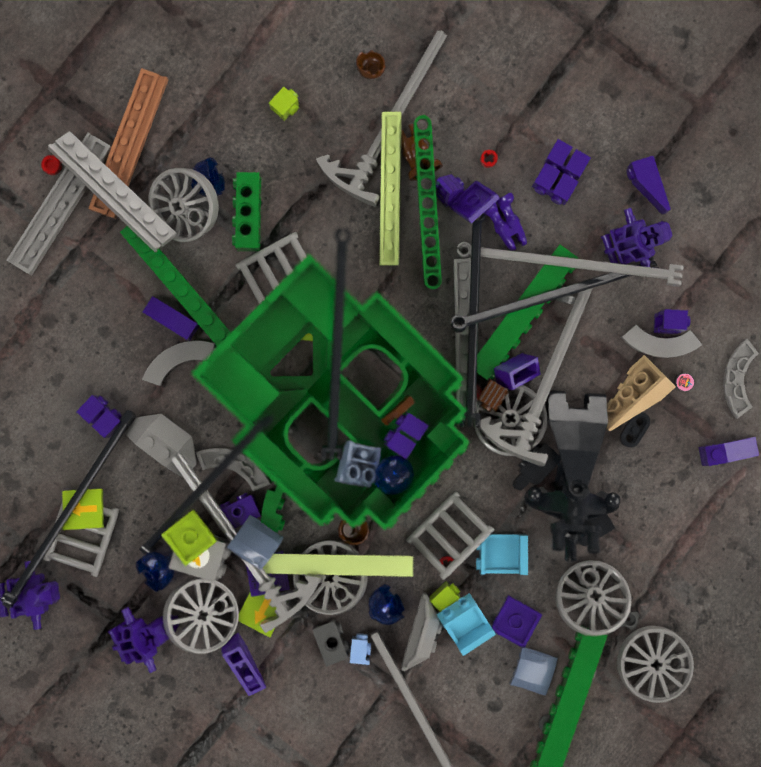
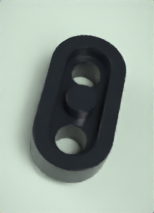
M641 412L627 422L620 434V442L623 446L632 448L639 444L650 426V418L646 413ZM638 418L642 420V424L640 426L636 423V420ZM628 434L632 436L630 442L626 440Z

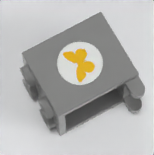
M215 536L218 541L187 566L182 563L174 552L169 568L215 582L224 576L227 565L224 563L232 552L226 548L230 542L228 539Z

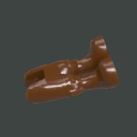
M412 123L408 125L411 134L409 138H406L401 128V148L403 157L409 162L411 168L408 177L410 181H416ZM424 140L418 142L420 149H428V144ZM423 159L424 168L427 170L430 167V163L428 160ZM434 159L436 172L443 166L439 159Z

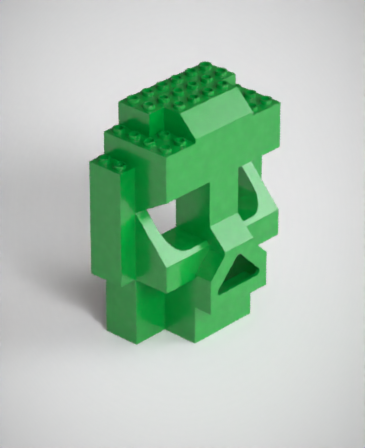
M308 254L191 374L244 424L232 436L231 441L235 445L242 440L256 422L266 415L272 417V422L247 446L243 453L320 526L324 523L326 525L330 523L335 517L333 514L336 512L352 528L356 525L359 527L366 520L365 516L368 514L386 530L387 528H392L397 523V517L401 513L405 514L412 507L411 503L416 498L419 499L425 494V488L430 483L434 484L440 478L439 474L444 469L447 470L453 465V459L458 454L462 455L468 449L467 445L470 441L453 426L454 423L458 424L464 419V413L467 410L450 394L452 391L456 392L462 386L461 381L464 378L378 292L372 293L360 305L345 290L341 371L360 352L373 348L385 354L400 368L401 380L392 394L376 409L341 375L338 428L349 437L341 445L342 455L347 441L381 448L379 467L371 487L336 482L335 478H337L340 460H337V453H334V460H329L328 458L317 464L307 462L290 443L288 430L293 420L311 402L327 417L329 416L335 279ZM306 334H312L313 374L311 376H272L270 371ZM409 395L415 403L406 411L428 425L419 441L405 431H400L402 435L416 444L407 459H405L384 444L386 442L384 438L389 430L393 431L397 427L395 423L397 419L395 418L388 425H385L381 419Z

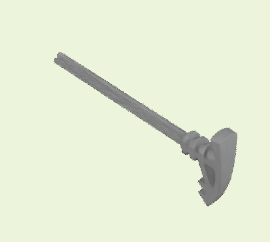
M443 31L436 32L391 112H401L403 114L447 37ZM382 128L368 153L361 155L362 162H357L356 164L358 170L339 168L341 165L339 160L329 163V155L316 158L320 168L332 183L352 197L373 207H376L380 197L378 194L363 191L365 188L363 183H368L369 179L367 176L373 174L371 168H376L378 165L376 160L381 152ZM337 176L352 178L348 185L338 179Z
M593 288L578 293L530 410L522 416L525 422L519 423L521 430H502V422L490 425V417L482 419L480 422V430L499 448L539 466H545L548 455L529 452L531 448L529 443L534 441L532 434H536L538 431L535 426L541 424L539 416ZM500 437L517 439V441L512 446L501 440Z
M181 453L172 459L174 465L194 491L202 483ZM206 490L199 500L229 542H231L238 532L208 490ZM243 560L259 582V591H265L264 598L271 599L269 605L271 607L276 606L277 608L275 610L277 616L267 618L260 624L265 633L298 612L315 592L321 579L319 575L307 574L305 578L308 582L298 580L295 584L298 589L280 593L281 586L274 584L275 577H269L263 568L259 570ZM296 597H302V599L293 607H290V605L286 601Z

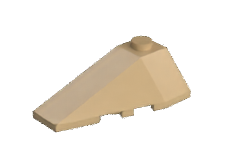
M645 355L627 372L628 377L623 384L620 383L617 388L619 391L607 404V429L609 431L661 401L676 387Z

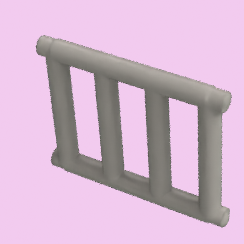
M297 232L280 239L235 264L236 268L242 271L259 304L265 298L248 266L258 261L274 290L279 284L264 257L274 252L288 276L293 270L281 248L291 243L300 261L306 257L304 250L297 240L299 238Z
M457 491L451 494L406 539L407 543L413 544L441 573L440 577L442 580H445L494 531L492 526H487L459 498L460 495ZM453 503L482 531L474 540L446 512ZM439 517L468 545L461 553L432 526ZM426 530L454 558L447 567L418 539Z
M62 501V504H61V507H60V510H59V513H58V516H57L56 521L58 520V518L60 517L61 513L63 512V501ZM103 507V514L109 517L106 528L85 529L103 535L100 546L59 533L43 560H54L91 572L92 576L98 577L120 509ZM57 541L96 553L94 565L55 553Z

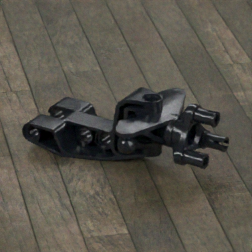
M550 390L546 400L547 423L551 426L561 458L554 480L556 491L548 492L543 486L531 487L524 495V502L531 508L559 519V521L550 525L552 550L558 552L565 550L564 560L569 562V559H571V562L577 561L576 545L579 540L587 537V552L590 554L600 553L599 536H601V527L588 520L617 511L621 501L620 496L615 492L608 494L599 491L594 495L590 493L588 487L608 425L606 394L585 393L584 408L568 407L565 391Z

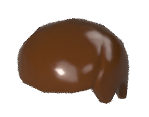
M370 50L368 53L360 52L356 58L357 70L365 79L378 78L385 71V59L381 54Z
M344 519L341 520L338 526L340 539L349 545L362 544L369 534L368 523L364 521L359 527L356 525L352 528Z

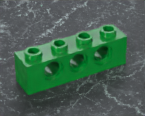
M237 172L236 178H233V189L236 190V197H233V208H236V216H233L232 224L236 229L235 234L232 235V245L235 246L237 251L258 252L260 251L261 175L259 172ZM245 190L252 191L249 197H243L242 193ZM244 209H251L250 215H242ZM250 227L251 232L248 235H243L241 233L243 228Z

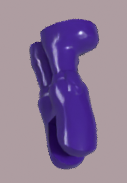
M512 192L502 196L484 214L491 218L494 223L495 232L499 234L510 251H515L516 246L511 236L515 235L521 246L527 244V239L520 224V219L512 211L511 204L514 200ZM498 207L504 214L506 222L503 221V219L501 218L498 212Z

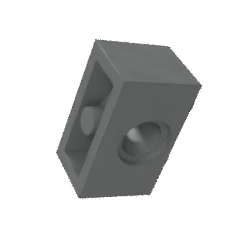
M334 618L313 626L312 631L326 667L348 658V652L351 650L347 640L343 641L341 636L344 632L340 622L337 623ZM335 637L338 643L335 646H330L327 643V639Z

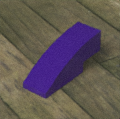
M153 296L142 311L188 341L192 339L199 328V324Z

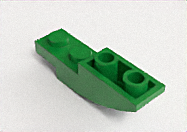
M278 485L276 491L272 489L267 490L261 522L276 533H278V530L282 531L286 521L283 520L284 515L277 512L278 509L282 510L285 499H283L284 491Z

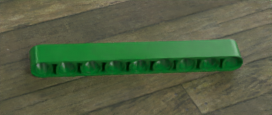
M420 115L413 123L423 282L427 288L437 289L441 285L442 277L432 123L428 116ZM419 120L426 121L427 129L420 130L417 127V122ZM426 140L429 144L428 149H420L418 142ZM423 159L428 160L430 163V167L427 170L420 167V161ZM423 179L430 180V189L422 188L421 181ZM423 199H431L432 207L430 209L423 207ZM427 217L432 218L434 222L431 228H426L423 224L424 219ZM427 237H432L435 240V244L431 248L425 245ZM429 256H434L436 259V264L433 267H429L426 264V259ZM431 275L437 277V283L434 286H430L427 282L428 277Z

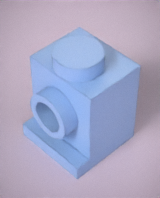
M358 633L356 636H352L350 663L369 665L370 657H366V655H370L371 643H367V634Z

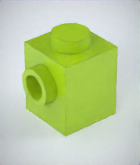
M283 87L269 102L270 109L285 121L290 114L294 115L299 109L298 95L292 89L288 90Z
M445 581L430 595V602L441 612L460 599V590L455 584L452 583L450 585Z

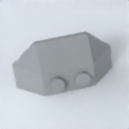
M163 414L137 417L124 432L135 445L181 477H183L172 462L174 457L181 453L192 469L197 464L193 437Z
M422 592L401 664V670L403 671L423 662L430 657L431 653L435 652L437 642L434 640L436 634H440L442 629V623L436 615L438 613L426 592Z

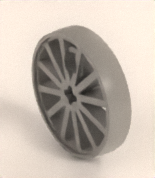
M190 168L166 170L154 180L149 191L148 206L165 223L170 226L177 218L176 237L172 240L190 242L201 238L213 228L218 217V198L210 181L200 172ZM179 173L185 175L184 185H182ZM169 176L172 177L175 188L167 181ZM194 178L198 184L190 192L192 179ZM161 186L164 187L170 196L160 193ZM203 188L207 197L193 200ZM158 199L168 202L169 206L159 208ZM208 201L209 210L194 204ZM170 210L171 215L165 221L161 212ZM184 223L186 224L188 235H183ZM195 225H198V226H199V228H200V232H199V233H196V230H195V227H194Z
M521 385L514 389L518 390L519 394L512 409L509 394H507L505 397L506 409L502 405L498 408L501 413L484 410L480 407L481 403L479 401L475 413L482 411L499 418L490 420L489 424L493 425L502 422V430H521L519 428V423L523 420V415L521 414L531 407L536 393L532 389ZM523 393H526L533 399L516 411ZM545 405L539 416L542 419L541 429L537 431L539 435L533 443H529L531 446L530 450L539 444L547 428ZM506 416H514L515 423L510 422L508 424ZM474 420L476 434L485 447L499 455L514 456L501 450L498 446L495 448L487 442L489 439L486 436L483 437L480 429L475 426L476 420ZM511 438V444L514 446L516 440Z
M338 540L320 541L302 553L310 554L317 548L319 555H325L323 546L332 545L331 555H337L338 546L347 550L345 555H360L351 545ZM300 574L293 575L295 589H298L295 584L300 580ZM319 575L321 576L319 584H322L305 605L320 614L336 615L344 613L353 608L363 597L367 587L368 576L361 575V580L342 577V575H334L333 580L329 581V575ZM341 582L360 585L356 596L348 585ZM339 588H343L346 591L344 599L339 598L337 594ZM325 589L322 608H319L313 602ZM331 590L332 597L338 607L337 610H328ZM349 599L352 600L349 604L343 606L342 602H346Z
M594 560L579 562L571 566L562 575L557 585L555 595L557 610L563 621L580 634L587 636L609 634L618 629L629 615L631 608L629 586L624 577L614 567L604 562ZM596 569L606 572L598 586L599 574ZM575 572L581 586L570 580L568 576ZM585 574H589L592 577V583H588L585 580ZM609 576H612L618 584L602 591ZM565 583L580 594L563 593V584ZM620 588L623 599L611 598L605 595ZM593 595V597H597V600L595 601V599H591L590 596ZM562 599L582 600L566 609L562 603ZM607 603L622 604V613H618L608 606ZM585 605L574 622L567 613ZM589 610V629H586L579 624ZM603 610L617 619L613 626L609 624ZM596 613L605 630H595Z
M202 578L189 579L178 585L169 595L163 611V624L169 639L178 648L195 654L213 652L224 646L233 636L239 618L238 605L232 592L218 581L212 582ZM200 583H209L205 598L202 601ZM191 585L194 586L196 602L185 592V589ZM215 586L222 590L218 597L211 598ZM179 594L185 599L191 609L174 604ZM226 597L228 598L230 603L229 607L227 601L225 600ZM217 601H220L221 604H222V607H221V609L217 612V611H215V609H214V608H215V603H216ZM172 608L189 614L186 617L171 620ZM231 611L230 622L212 617L213 615H223ZM199 612H203V615H201L202 619L197 618L200 615ZM189 621L187 626L175 635L172 625ZM210 621L227 626L228 630L225 635L222 636ZM193 628V633L187 646L180 639ZM207 628L218 639V642L212 646L209 643ZM201 630L204 646L202 649H195L194 646Z
M645 626L633 631L621 644L617 656V669L623 684L635 696L649 702H666L678 697L685 691L692 679L694 663L689 647L678 634L665 627ZM658 632L656 646L653 650L648 633ZM664 634L672 636V640L662 650ZM641 636L644 638L648 654L634 643ZM680 643L683 651L679 653L671 652ZM632 646L644 658L626 656L629 647ZM685 657H686V667H684V659H683V658H685ZM673 658H677V659H678L677 665L674 666V667H671V666H670L671 660H672ZM654 660L658 661V663L654 664V667L651 665L654 663ZM627 661L642 665L625 671L624 663ZM665 669L672 672H684L685 674L681 682H679ZM643 672L642 676L632 686L627 678ZM662 673L677 685L675 689L668 692ZM650 677L647 694L638 692ZM658 678L663 695L654 696L656 679Z

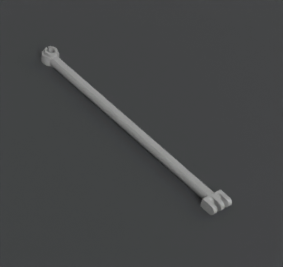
M461 242L458 244V255L461 258L470 257V243ZM481 247V257L667 279V285L681 286V281L674 280V278L681 279L683 275L682 273L675 272L683 271L682 265L670 264L668 270ZM463 249H468V253L463 254L461 251Z

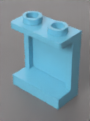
M491 534L476 549L479 550V558H476V570H479L480 574L505 573L528 575V535Z
M470 593L436 614L463 656L496 635Z

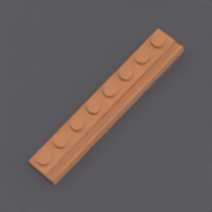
M142 68L105 163L127 186L130 184L168 83L167 77ZM94 194L88 209L116 219L117 215Z

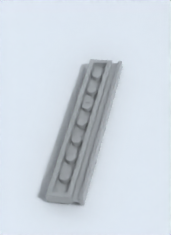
M70 131L55 140V143L52 145H48V150L154 252L176 237V232Z
M87 133L82 141L104 163L110 153L111 146L90 133ZM67 167L61 173L6 260L31 276L88 188Z

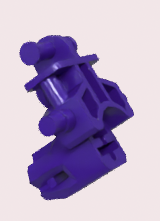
M631 208L626 209L624 213L627 225L612 229L609 234L601 236L606 249L604 253L608 255L610 263L628 265L631 262L640 261L641 266L651 267L649 258L655 255L654 247L664 244L672 238L669 223L661 221L646 226L643 219L636 221ZM610 234H611V237H612V240H613V243H614V246H615V247H613V245H612V242H611V239H610ZM615 251L617 252L620 263L617 260Z
M25 561V569L30 561ZM35 572L22 590L14 606L10 609L12 619L22 615L31 616L33 630L41 629V614L49 610L48 605H52L60 599L58 583L56 581L43 582L45 580L44 574H35ZM19 578L6 580L7 591H12ZM5 582L0 583V617L9 616L7 607L1 601L5 593Z
M129 607L122 609L125 622L108 631L114 642L112 649L118 651L121 662L125 661L126 664H131L133 661L136 663L144 662L149 673L156 671L153 656L158 652L156 647L169 640L164 628L163 616L156 618L147 625L142 618H134ZM171 615V620L179 618L177 615ZM179 624L172 625L174 633L176 632Z

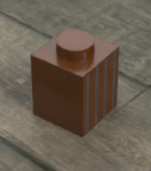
M490 380L478 399L479 403H481L480 407L488 412L491 410L496 412L508 394V390Z

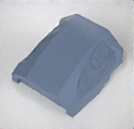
M347 441L335 481L371 487L379 467L381 448Z
M249 515L246 522L226 548L261 570L270 560L284 537Z
M521 646L519 660H517V666L514 669L513 677L509 684L546 695L558 658Z

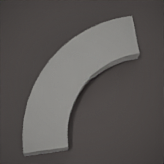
M635 325L621 336L633 349L657 358L682 356L702 346V343L691 330L681 336L667 339L649 335L639 328L638 325Z
M748 339L743 340L733 351L724 373L725 398L731 413L736 419L753 407L746 395L744 376L750 363L759 353Z
M188 341L176 344L164 350L152 361L142 380L162 386L166 376L176 366L188 361H204L212 353L213 347L215 348L216 344L206 341Z
M212 448L198 451L196 455L202 470L215 468L231 450ZM242 453L227 468L241 475L248 482L252 491L271 484L268 476Z

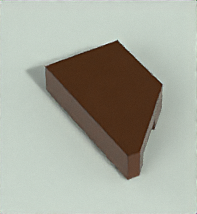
M407 395L381 421L388 425L395 418L397 419L415 401L411 396Z

